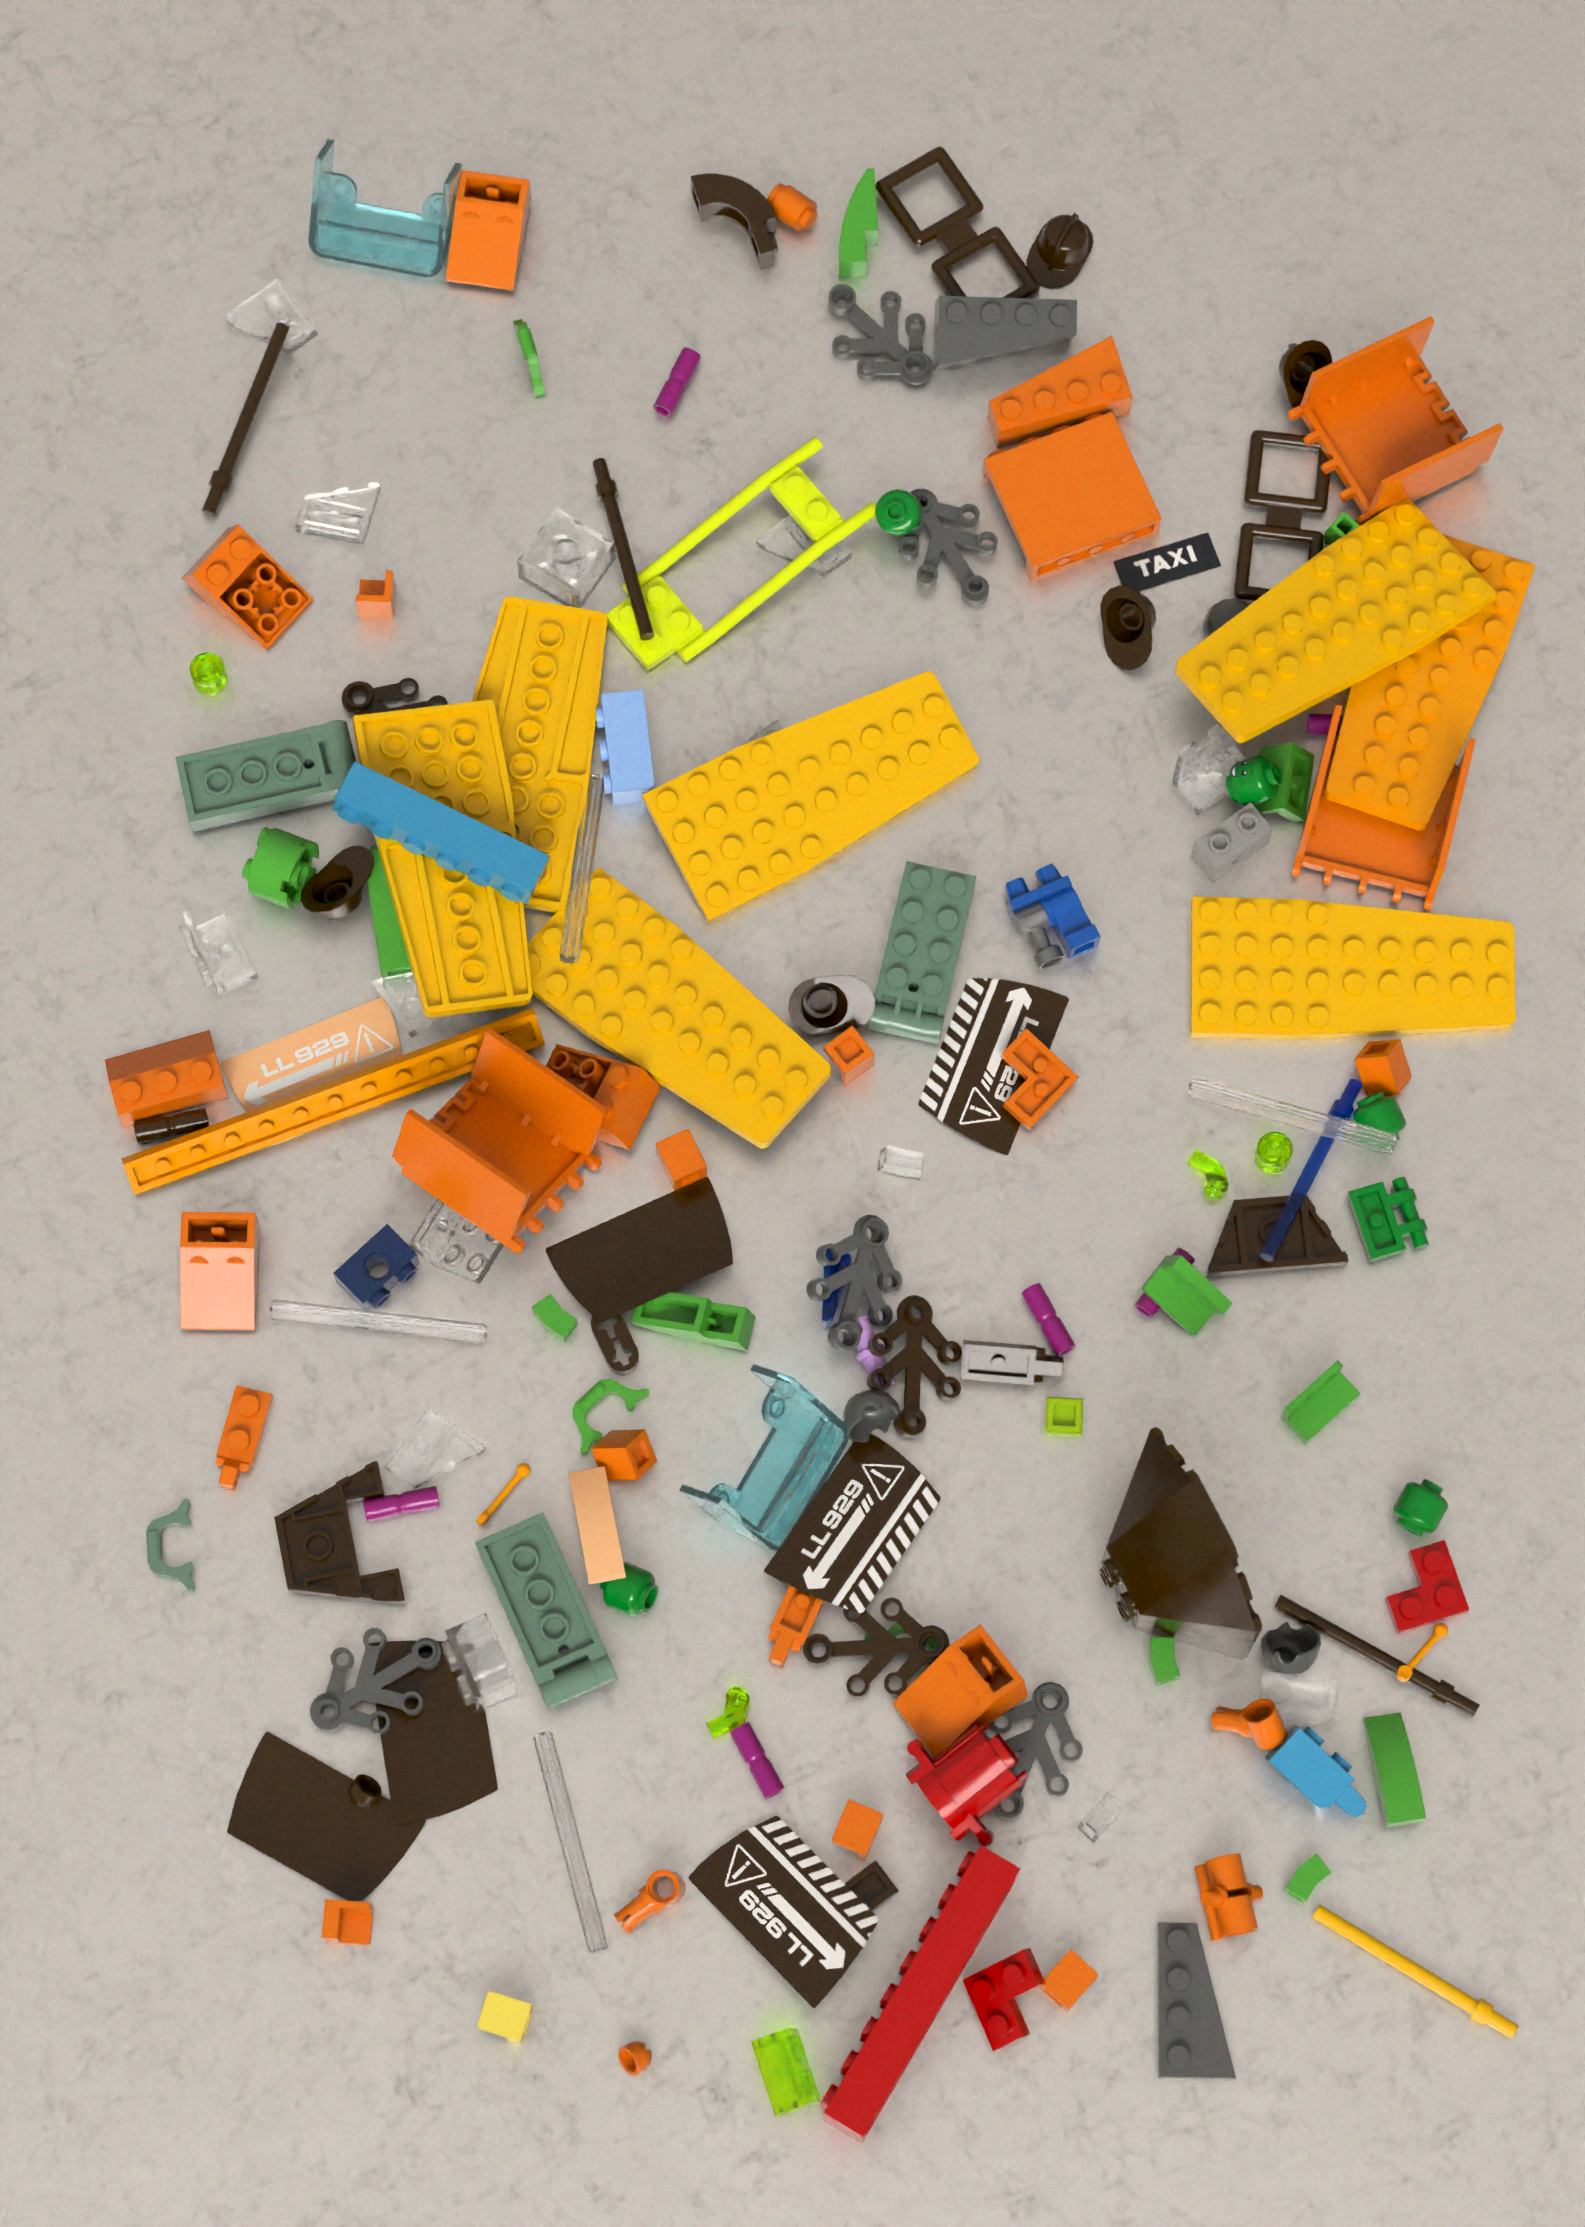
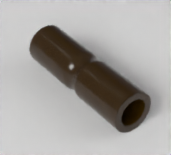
M206 1108L177 1113L171 1117L162 1116L134 1122L137 1143L168 1138L172 1135L188 1134L209 1126Z

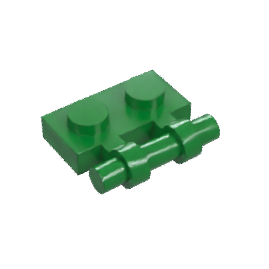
M1399 1177L1392 1181L1395 1193L1387 1195L1383 1181L1351 1190L1347 1193V1198L1370 1263L1404 1253L1406 1247L1403 1238L1405 1237L1412 1238L1415 1249H1421L1429 1245L1425 1234L1428 1230L1424 1219L1419 1217L1414 1203L1417 1201L1414 1189H1409L1406 1177ZM1401 1207L1406 1223L1397 1224L1392 1208Z

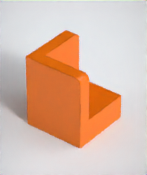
M386 570L385 580L360 579L359 594L356 595V607L359 617L394 619L396 583L393 571Z
M853 1026L823 1046V1051L841 1072V1081L845 1086L874 1066V1052Z
M1400 1039L1367 1042L1354 1059L1367 1096L1383 1091L1384 1095H1397L1411 1079L1410 1068Z
M688 1129L655 1143L656 1154L674 1191L707 1177V1165Z
M645 1429L612 1430L591 1448L597 1467L605 1466L607 1481L638 1480L657 1462Z
M848 1799L832 1837V1842L858 1853V1858L865 1861L882 1823L884 1814Z
M325 1899L322 1939L324 1942L369 1945L371 1943L374 1911L372 1903Z
M1070 1949L1044 1978L1045 1984L1039 1986V1988L1067 2013L1079 1997L1097 1979L1098 1974Z

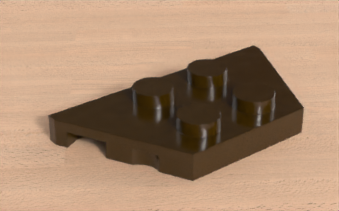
M1307 1194L1241 1199L1233 1201L1208 1266L1207 1277L1344 1266L1348 1264L1349 1260L1346 1252H1342L1332 1237L1330 1228L1317 1215L1316 1208Z

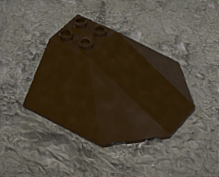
M1154 1427L1150 1429L1101 1561L1102 1568L1099 1569L1100 1576L1107 1589L1114 1588L1119 1598V1601L1116 1602L1117 1609L1124 1622L1131 1621L1134 1629L1160 1637H1172L1174 1641L1243 1660L1248 1657L1263 1626L1260 1617L1254 1612L1249 1602L1253 1599L1245 1574L1242 1571L1236 1573L1235 1568L1239 1566L1237 1561L1239 1555L1235 1544L1200 1477L1193 1469L1187 1472L1184 1471L1181 1466L1186 1463L1182 1455L1173 1444L1167 1446L1163 1432L1159 1428Z

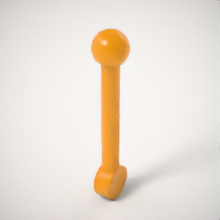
M521 1463L517 1466L516 1474L486 1511H483L476 1522L483 1527L520 1479L530 1474L531 1469L528 1464Z
M1437 1624L1434 1627L1433 1635L1410 1662L1398 1668L1396 1676L1400 1681H1408L1412 1676L1414 1667L1437 1640L1447 1636L1448 1627L1445 1624Z

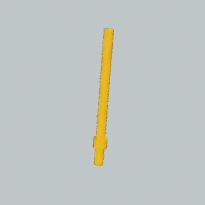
M1319 1905L1312 1917L1470 2013L1469 2018L1483 2026L1486 2023L1511 2039L1515 2035L1519 2025L1494 2011V2006L1482 1998L1479 2001L1322 1905Z

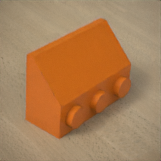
M210 1030L105 1059L110 1088L123 1128L134 1125L136 1121L167 1116L229 1098Z

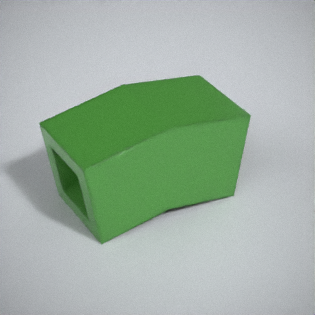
M1343 511L1324 532V543L1329 546L1360 525Z
M551 1294L532 1306L534 1315L545 1330L564 1343L578 1326L577 1319L563 1310Z
M1150 1637L1149 1667L1156 1686L1178 1680L1180 1677L1174 1658V1638Z
M1316 1853L1296 1870L1284 1892L1304 1904L1315 1886L1327 1878L1331 1871Z

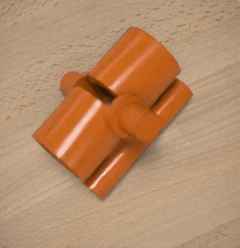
M1235 1853L1207 1860L1206 1864L1195 1866L1194 1869L1201 1894L1200 1900L1204 1907L1211 1941H1220L1226 1939V1937L1242 1935L1257 1930L1258 1925L1252 1903L1262 1898L1263 1890L1259 1885H1251L1247 1882L1241 1854Z

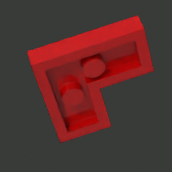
M1445 1540L1410 1550L1408 1556L1419 1587L1385 1598L1397 1634L1468 1613L1469 1607Z
M1030 1948L1023 1949L963 1979V1983L993 2051L1030 2035L1015 1998L1045 1984Z

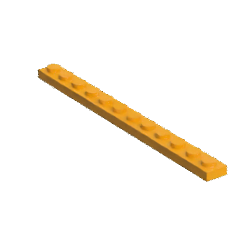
M532 1008L121 1158L134 1194L137 1195L471 1072L485 1032L489 1028L523 1051L542 1046L545 1042L536 1015Z

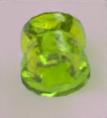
M206 652L199 654L192 660L189 669L196 690L208 696L216 695L223 691L227 685L228 678L222 659L214 653Z
M1280 1132L1264 1134L1259 1139L1254 1152V1161L1257 1167L1267 1174H1278L1284 1171L1293 1153V1145L1290 1139Z

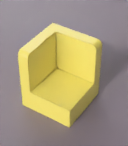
M488 1991L477 2027L480 2030L505 2037L509 2042L522 2045L534 2010L533 2005Z

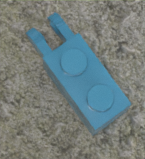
M1294 1725L1287 1733L1286 1740L1278 1747L1273 1748L1265 1757L1271 1765L1318 1808H1330L1335 1802L1351 1817L1355 1816L1357 1818V1816L1364 1814L1367 1806L1366 1801L1350 1786L1355 1780L1348 1773L1352 1766L1337 1752L1329 1756L1320 1747L1324 1740L1309 1726L1301 1730L1298 1726Z

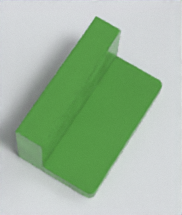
M1293 742L1261 748L1259 756L1267 758L1271 764L1275 763L1278 766L1282 782L1278 784V792L1274 799L1254 807L1261 815L1276 812L1292 822L1305 821L1315 755Z
M1166 1255L1142 1286V1291L1190 1335H1196L1212 1314H1225L1232 1305V1302L1182 1255Z
M1338 1360L1288 1404L1280 1417L1305 1444L1312 1440L1360 1395V1392L1340 1372L1343 1365Z

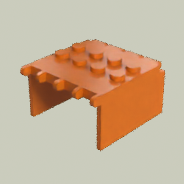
M1431 316L1312 372L1301 404L1287 413L1291 421L1302 417L1311 432L1303 438L1306 446L1316 442L1319 444L1329 460L1321 466L1324 474L1336 471L1347 488L1338 496L1342 502L1354 499L1362 512V515L1355 519L1360 526L1401 500L1409 498L1414 502L1474 473L1478 465L1490 460L1504 429L1501 423L1472 437L1460 440L1468 433L1454 409L1442 412L1450 406V403L1436 381L1427 385L1424 384L1432 378V375L1419 355L1422 354L1435 322Z
M1335 705L1291 876L1298 877L1302 867L1325 872L1323 884L1329 885L1332 874L1360 881L1357 890L1359 893H1365L1367 883L1393 889L1392 901L1399 903L1402 892L1425 897L1423 909L1431 910L1435 892L1445 869L1476 739H1468L1459 766H1454L1427 828L1418 831L1325 798L1324 790L1338 739L1336 731L1343 707Z
M489 1028L485 1032L471 1073L473 1078H470L455 1094V1097H452L434 1115V1118H431L429 1121L410 1108L406 1112L392 1157L403 1167L401 1174L513 1252L521 1253L525 1248V1243L518 1236L524 1229L527 1228L531 1232L538 1234L544 1228L543 1222L537 1218L538 1214L546 1206L555 1212L560 1211L564 1206V1202L557 1194L567 1184L574 1190H579L584 1185V1180L577 1174L584 1165L593 1171L598 1170L602 1165L601 1159L593 1154L592 1150L608 1109Z

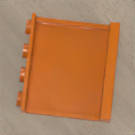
M1113 412L1104 415L1101 413L1090 415L1082 423L1071 427L1069 425L1060 426L1053 430L1050 435L1039 439L1038 437L1028 438L1022 441L1019 446L1009 450H995L983 461L982 474L984 478L989 476L1026 558L1025 569L1030 580L1159 533L1162 518Z

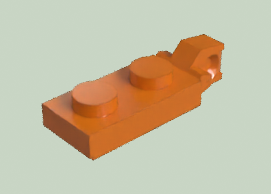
M236 1385L216 1454V1466L222 1467L218 1482L221 1484L220 1487L235 1491L240 1472L249 1473L250 1467L254 1466L273 1399L271 1393Z
M789 1585L770 1626L771 1632L768 1640L775 1642L769 1655L770 1663L783 1668L790 1650L797 1653L800 1652L823 1606V1600Z

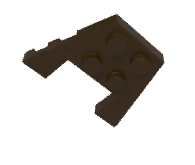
M378 1461L364 1466V1469L352 1476H346L336 1482V1485L322 1493L315 1494L274 1517L289 1592L392 1604L406 1603L399 1568L360 1576L347 1504L385 1496Z

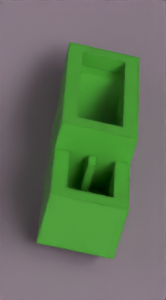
M868 168L863 174L845 212L839 242V279L866 278V246H878L874 168Z
M669 1292L636 1307L632 1323L636 1326L683 1339L747 1351L756 1316L746 1307L713 1303L706 1297Z
M1401 1712L1363 1718L1376 1793H1379L1385 1828L1422 1823L1426 1819V1814Z

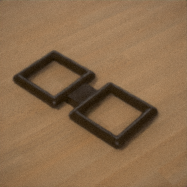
M939 146L877 181L875 185L877 192L913 244L917 247H922L935 239L946 255L932 263L931 269L949 296L967 297L948 269L992 243L995 244L1023 285L1002 298H1029L1038 293L1040 289L1039 283L999 227H992L984 233L977 235L967 221L982 212L983 203L943 147ZM938 163L967 205L921 231L892 188Z
M1255 430L1251 434L1244 502L1250 506L1266 507L1267 511L1265 525L1244 523L1241 526L1234 584V596L1237 599L1256 601L1270 590L1268 588L1249 586L1254 538L1309 544L1308 561L1323 550L1324 535L1320 531L1301 529L1302 512L1323 514L1327 510L1331 472L1324 474L1321 466L1329 460L1317 442L1306 446L1303 441L1305 435ZM1264 445L1319 451L1314 499L1259 493Z

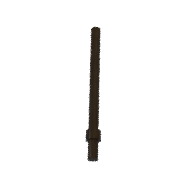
M276 323L218 471H213L209 481L211 488L202 508V511L208 515L215 516L224 492L229 491L233 481L231 477L232 471L290 329L289 326L283 323Z
M598 458L592 463L598 482L595 486L599 501L604 504L640 638L643 641H647L654 637V632L617 502L619 496L616 482L610 477L606 460Z
M1280 1595L1274 1608L1303 1624H1310L1317 1632L1395 1675L1400 1666L1407 1665L1283 1595ZM1415 1668L1412 1670L1411 1678L1407 1681L1433 1695L1431 1699L1445 1706L1447 1703L1472 1718L1480 1705L1454 1690L1455 1686L1443 1679L1438 1682Z

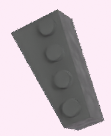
M939 296L935 301L933 371L995 356H1004L1022 350L1071 341L1077 335V300Z

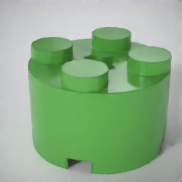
M264 827L258 836V848L253 859L249 858L243 867L242 878L248 880V890L251 895L293 910L295 909L293 902L302 903L301 891L304 885L316 874L317 869L312 868L311 864L313 857L319 859V846L316 842L281 829Z

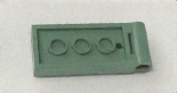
M333 720L321 725L175 757L188 818L193 832L333 801L354 761L356 762L348 725L344 720Z
M906 861L875 991V1010L868 1023L869 1030L939 1044L975 889L976 876Z
M544 1512L475 1542L477 1551L549 1710L618 1679ZM563 1648L569 1650L566 1655H561L559 1652Z

